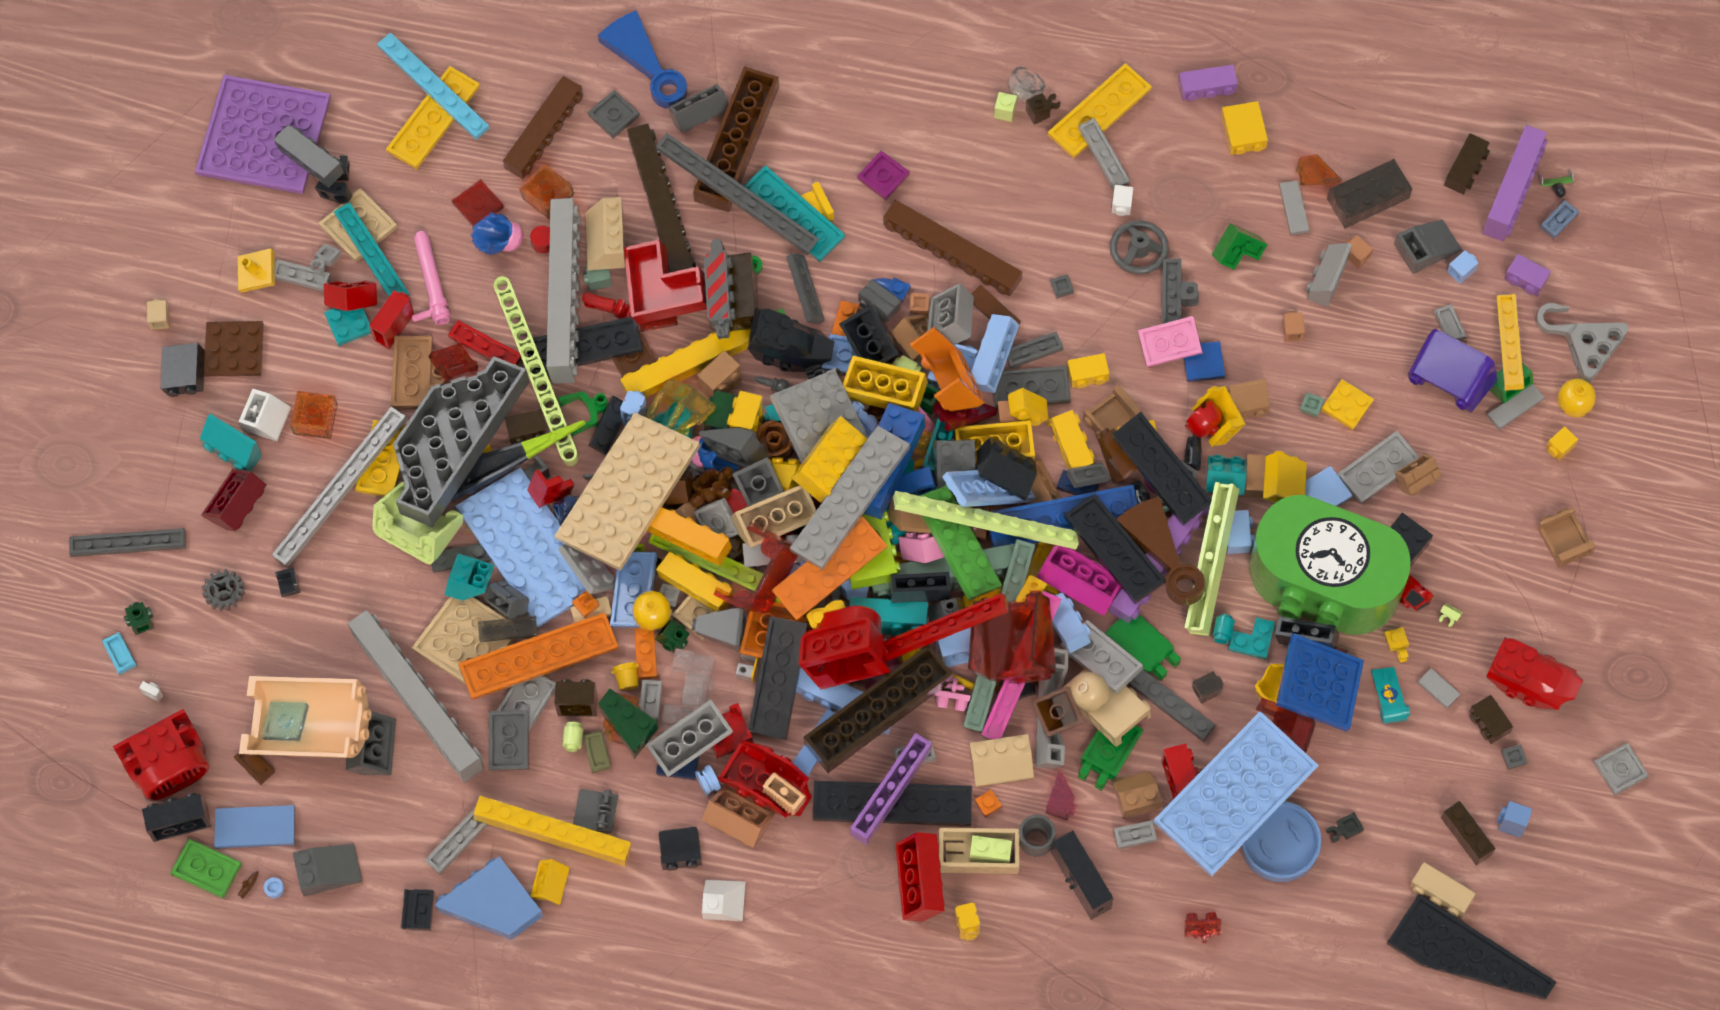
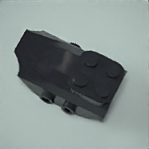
M755 307L747 348L753 357L764 365L778 367L779 370L784 372H806V368L831 361L834 341L823 334L822 331L800 324L797 320L791 319L785 314L771 309L762 310Z

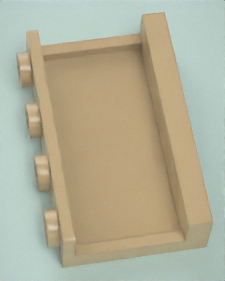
M1071 681L1068 682L1064 687H1070ZM1126 686L1118 694L1109 689L1110 694L1107 702L1099 707L1097 711L1087 712L1078 708V711L1115 747L1122 743L1121 737L1143 718H1151V707L1145 700L1141 701L1137 697V693L1131 687L1128 689Z

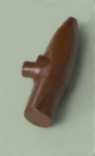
M255 871L247 881L242 882L243 887L238 893V896L242 899L254 885L258 877V871Z

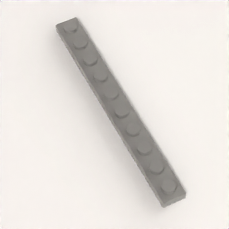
M390 407L274 551L272 556L286 567L290 566L407 420L405 415Z

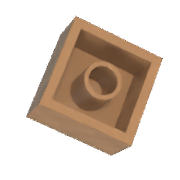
M723 351L697 375L699 391L710 399V396H714L715 390L728 393L732 389H736L742 380L740 364L726 351Z

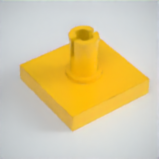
M266 249L238 256V290L241 293L275 285L274 250Z

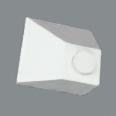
M706 880L702 905L703 919L743 921L746 882Z

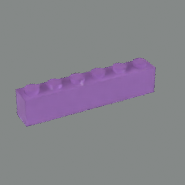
M917 733L914 734L850 827V835L866 846L868 845L932 751L931 742Z

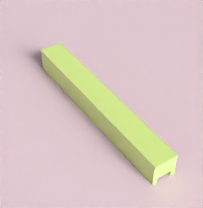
M1215 482L1197 566L1205 578V591L1198 602L1189 605L1185 628L1190 634L1209 636L1240 490L1234 484L1225 485Z

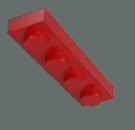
M457 320L448 334L450 339L489 360L495 356L518 365L522 359L519 352Z

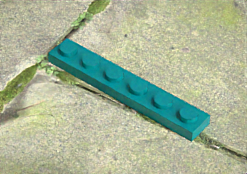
M350 202L335 210V217L388 298L394 290L399 293L404 292L410 296L408 290Z

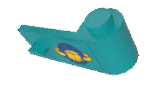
M1395 667L1371 670L1380 702L1382 724L1407 721V717L1410 716V709L1408 705H1405Z

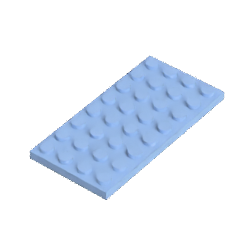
M520 467L455 507L463 515L464 522L469 526L473 535L488 554L505 582L529 598L527 614L536 627L539 628L569 610L573 606L572 601L584 593L586 588L558 551L565 544L554 537L560 528L557 519L547 505L539 508L527 491L530 480Z
M1260 711L1153 820V823L1212 877L1319 765Z

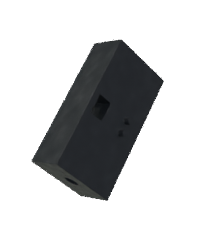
M1074 831L1052 842L1051 854L1066 877V883L1069 882L1070 890L1073 889L1089 918L1092 920L1112 909L1114 898Z

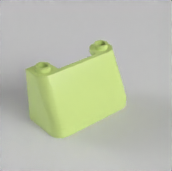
M401 482L374 504L373 531L379 538L420 561L432 564L439 558L462 526L463 515L457 511L450 510L446 513L445 517L442 515L439 517L433 528L401 515L396 504V500L406 487L405 483Z

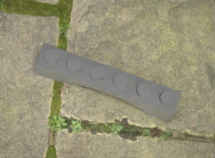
M1051 647L1040 652L1038 698L1062 688L1068 670L1069 650ZM1037 717L1036 767L1056 769L1064 766L1065 745L1061 733L1047 738Z

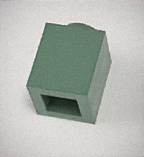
M585 266L586 273L583 274L585 285L589 284L590 291L612 287L609 269L588 271V266Z

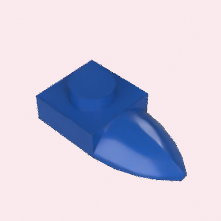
M889 278L873 279L900 299L901 303H903L911 288L910 284L897 278H893V280Z

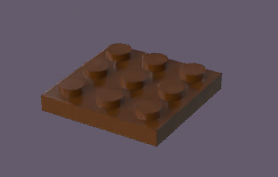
M263 321L206 322L204 376H261Z

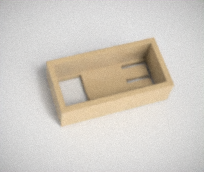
M939 828L941 873L1018 874L1019 829ZM972 836L1014 841V863H980L969 861ZM943 841H964V843H946V852L963 854H946V863H943Z

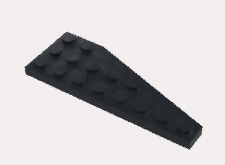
M1418 894L1386 943L1420 966L1546 1000L1557 983L1420 894Z

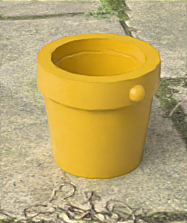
M636 662L624 663L612 668L611 673L615 675L620 691L639 687L637 675L639 665Z

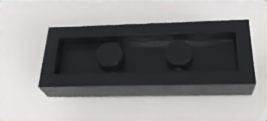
M614 395L610 398L588 444L589 447L604 455L608 452L622 422L620 407L623 400Z

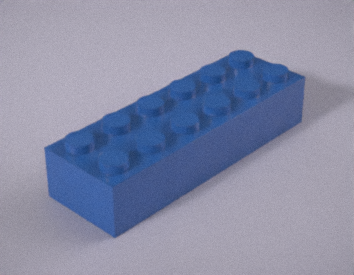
M891 403L888 404L878 426L909 443L910 449L863 513L882 520L891 497L926 427L924 414Z

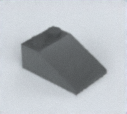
M738 427L699 432L700 437L709 450L717 453L716 457L742 468L768 456L764 450V445L758 441L756 433L750 429L744 430Z
M354 844L316 847L293 853L299 886L303 896L362 882Z

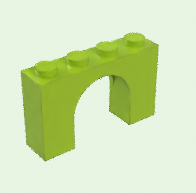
M887 510L882 520L865 514L862 515L888 547L849 578L852 590L889 583L891 575L901 573L899 562L894 561V556H897L895 545L890 543V539L893 536L891 527L887 528L886 522L889 521Z

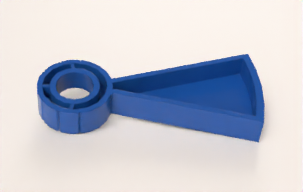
M637 10L615 20L598 35L599 43L651 79V96L658 106L669 109L668 107L686 99L687 84L685 77L678 71L661 69ZM671 84L677 87V91L672 95H664L661 92V88Z

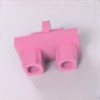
M954 678L953 683L945 686V688L952 689L951 692L940 690L935 694L937 696L936 704L937 707L947 708L948 700L952 698L956 699L954 710L965 711L971 695L956 693V690L964 691L965 685L957 684L958 678Z

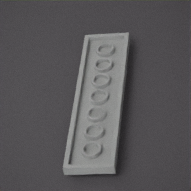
M877 426L831 490V495H827L792 544L790 551L823 570L910 449V444Z

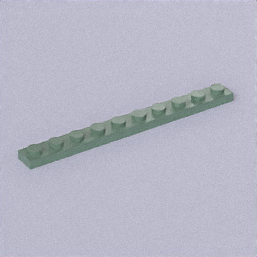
M1016 539L1001 591L1006 596L1008 612L993 619L963 727L978 732L983 730L1016 615V610L1012 606L1024 586L1035 544Z

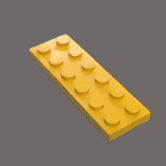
M1125 63L1049 130L1048 136L1074 159L1088 147L1078 129L1079 125L1095 118L1102 132H1105L1151 91L1152 86Z
M451 66L447 68L440 78L466 104H468L480 88V83ZM427 94L388 145L386 151L417 170L455 120Z

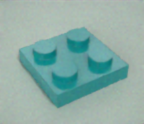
M333 308L324 312L338 347L371 334L370 323L363 308L350 311Z

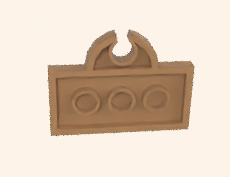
M394 336L391 407L394 409H417L432 386L440 384V386L445 385L449 380V374L442 376L435 374L438 369L450 370L444 358L432 354V336Z

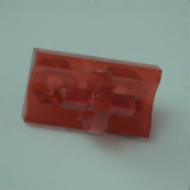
M1208 912L1205 914V919L1198 920V914L1188 913L1185 920L1184 935L1185 937L1194 936V939L1201 938L1202 944H1206L1207 938L1221 935V919H1218L1216 912Z

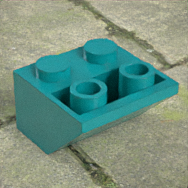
M1217 454L1208 456L1206 492H1213L1215 482H1219L1225 485L1234 484L1240 489L1238 495H1244L1247 475L1246 459L1238 456L1227 458Z
M457 554L444 595L463 601L484 594L495 565Z

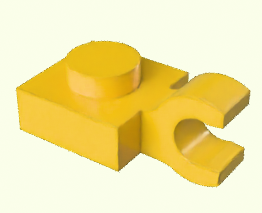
M1401 627L1384 632L1389 651H1396L1400 663L1407 661L1408 653L1406 648L1409 647V642L1404 628Z

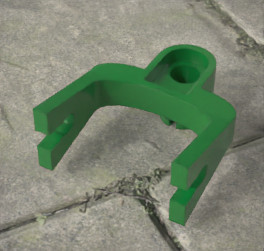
M580 391L558 397L560 407L580 400L589 412L590 421L572 432V437L597 425V414L604 412L608 404L605 394L598 393L594 398L590 399L587 393Z

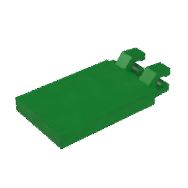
M1140 614L1136 620L1132 619L1130 623L1120 618L1104 633L1143 665L1144 671L1147 673L1152 672L1161 681L1167 676V670L1160 664L1164 659L1174 668L1181 662V658L1173 651L1174 646Z
M1135 725L1121 737L1122 743L1117 747L1098 730L1081 757L1080 761H1082L1081 764L1083 766L1079 771L1078 778L1085 782L1091 770L1097 772L1100 776L1096 781L1095 788L1102 791L1108 779L1111 781L1116 779L1143 734L1144 729Z

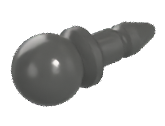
M754 378L758 383L771 387L772 391L776 390V392L790 387L785 379Z

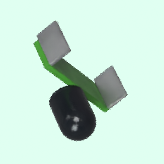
M1569 169V176L1545 180L1538 173V180L1541 186L1553 185L1552 190L1557 197L1565 196L1566 189L1563 186L1564 183L1574 182L1571 169Z

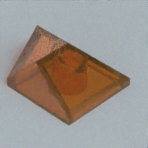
M1317 154L1301 156L1299 158L1296 172L1300 176V186L1338 183L1342 180Z

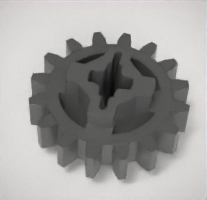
M227 569L224 570V573L217 570V575L211 573V579H205L207 585L202 586L203 591H205L202 595L206 599V603L208 605L211 604L212 609H216L218 606L220 611H223L224 607L229 611L231 605L237 607L236 601L242 602L240 595H245V591L242 589L245 585L241 582V577L236 576L234 571L229 574ZM233 583H235L236 585V591L232 589L234 586ZM212 589H213L214 592H215V593L213 594L214 597H212V595H211V590H212Z

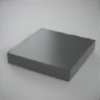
M614 90L588 112V116L614 139L640 116V113Z

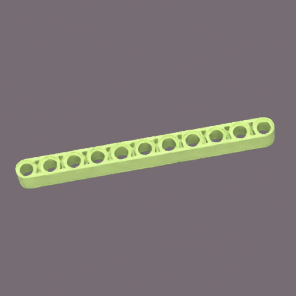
M498 277L494 281V289L550 431L553 432L567 426L513 287L508 278ZM501 285H508L505 290H499ZM508 301H514L511 307H506L505 305ZM514 318H521L519 323H512ZM520 335H528L525 340H519ZM528 351L534 352L531 357H526L525 354ZM534 368L541 369L538 374H532ZM543 384L547 385V389H546V390H544V391H539V390H538V388H539L541 385H543ZM547 402H554V405L551 408L545 407V404ZM555 418L561 419L558 425L551 424ZM569 434L566 441H557L555 444L564 464L574 466L579 461V454L571 434ZM568 452L574 453L571 459H566L565 455Z

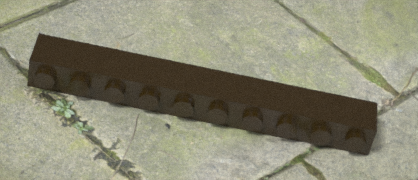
M648 123L627 129L628 139L660 241L667 248L669 271L671 273L696 267L694 257L690 258L689 252H691L689 241L685 242L684 236H686L684 225L680 226L679 220H681L679 209L674 208L676 200L674 193L669 191V188H671L669 177L664 175V172H666L664 161H660L659 156H661V153L655 149L654 140H656L654 129L650 130Z

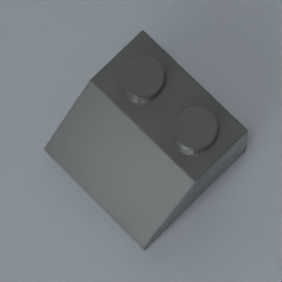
M769 456L733 473L748 507L784 492Z

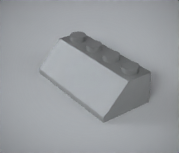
M710 699L645 745L663 772L669 777L733 731Z

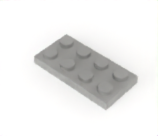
M1396 431L1337 475L1362 505L1395 481V472L1413 462L1419 456Z
M1086 620L1082 625L1086 624L1091 633L1088 637L1091 643L1072 653L1068 652V655L1088 672L1101 675L1108 683L1109 689L1118 694L1144 669L1143 665L1091 622ZM1062 642L1060 644V649L1067 650L1066 646Z

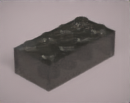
M1392 159L1330 188L1327 200L1343 227L1348 228L1410 199L1412 187L1395 159Z

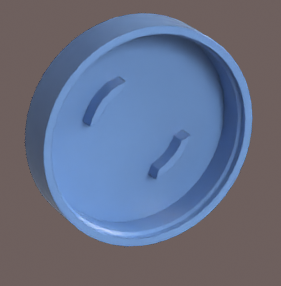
M1284 801L1241 846V852L1250 869L1260 877L1274 882H1289L1304 876L1314 866L1321 849V833L1315 819L1308 811L1299 805Z

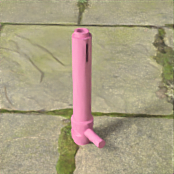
M419 231L415 233L414 241L429 297L428 304L430 309L412 315V319L414 322L432 317L435 324L444 325L450 321L451 316L447 308V299L444 298L429 235L425 231Z

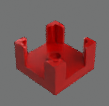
M739 703L729 706L730 711L721 714L733 732L712 746L716 758L733 753L741 740L753 743L750 730L747 729L742 717Z

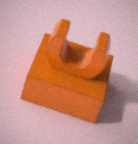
M587 590L572 601L573 606L584 618L600 607L599 603Z

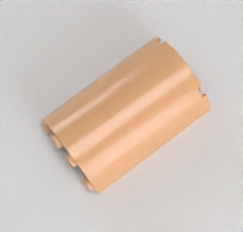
M249 676L247 696L255 699L251 735H241L239 754L353 758L361 751L365 740H368V724L372 713L368 706L366 688L359 680Z

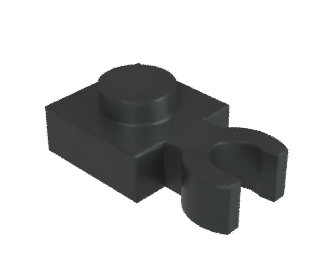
M1354 812L1337 820L1338 827L1331 826L1326 830V833H1336V837L1331 839V842L1335 843L1340 839V836L1343 835L1347 840L1363 832L1364 828Z

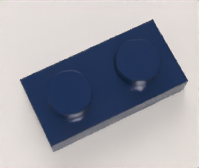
M1063 470L1057 484V489L1076 496L1096 492L1099 483L1074 488L1067 476V471Z

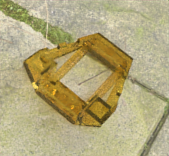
M671 378L658 392L644 417L652 420L661 403L670 406L673 402H676L678 405L666 427L673 430L683 409L686 407L692 416L675 430L685 436L690 432L688 429L694 424L700 425L704 422L716 406L695 388Z

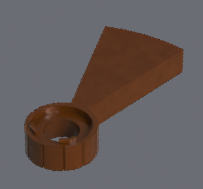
M1160 496L1132 507L1116 519L1133 541L1168 572L1166 592L1173 602L1186 606L1192 605L1202 598L1205 591L1204 575L1196 566L1180 564ZM1188 579L1194 583V588L1191 591L1182 592L1177 588V582Z

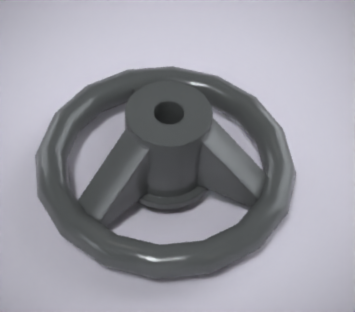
M1143 220L1130 221L1121 225L1113 233L1110 241V253L1115 263L1124 271L1133 274H1148L1157 270L1163 264V259L1167 258L1169 253L1168 239L1164 232L1153 223ZM1142 227L1154 232L1161 241V245L1151 240L1147 233L1136 228ZM1127 231L1131 241L1128 245V253L1124 260H1122L1118 254L1117 243L1120 236ZM1149 252L1160 254L1159 258L1147 267H1134L1130 265L1135 258H1144Z

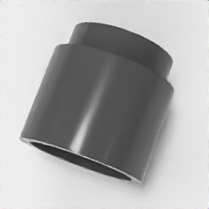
M1043 815L1027 817L1022 822L1019 830V845L1026 854L1034 857L1043 856L1051 850L1052 842L1055 839V827L1052 821ZM1033 831H1039L1046 836L1047 843L1042 846H1033L1026 842V837Z

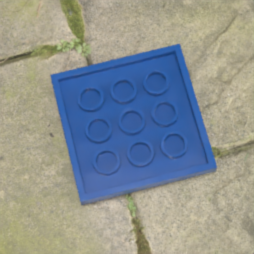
M1293 633L1290 636L1276 705L1345 732L1349 731L1364 660Z

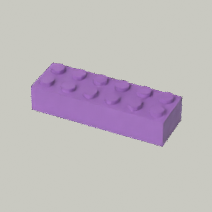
M1525 125L1482 234L1503 242L1506 235L1510 236L1548 140H1545L1547 132Z

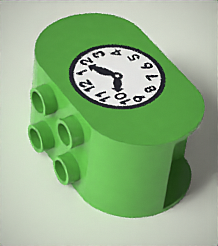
M1292 495L1277 501L1262 517L1250 557L1249 570L1256 591L1269 604L1278 607L1277 612L1282 617L1299 620L1301 616L1316 623L1335 625L1338 631L1345 634L1360 635L1379 629L1394 615L1409 576L1410 554L1404 539L1391 527L1310 496Z

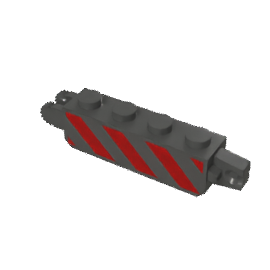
M714 239L711 242V252L706 253L704 256L707 318L710 321V325L716 330L718 339L730 337V327H733V320L736 319L735 308H732V302H735L734 291H731V285H734L733 274H730V268H733L732 257H729L724 249L722 241Z

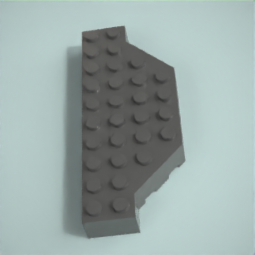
M493 356L485 370L477 372V375L468 378L466 376L451 380V383L442 386L437 384L431 387L393 443L406 486L396 500L401 515L433 528L529 384L525 368Z

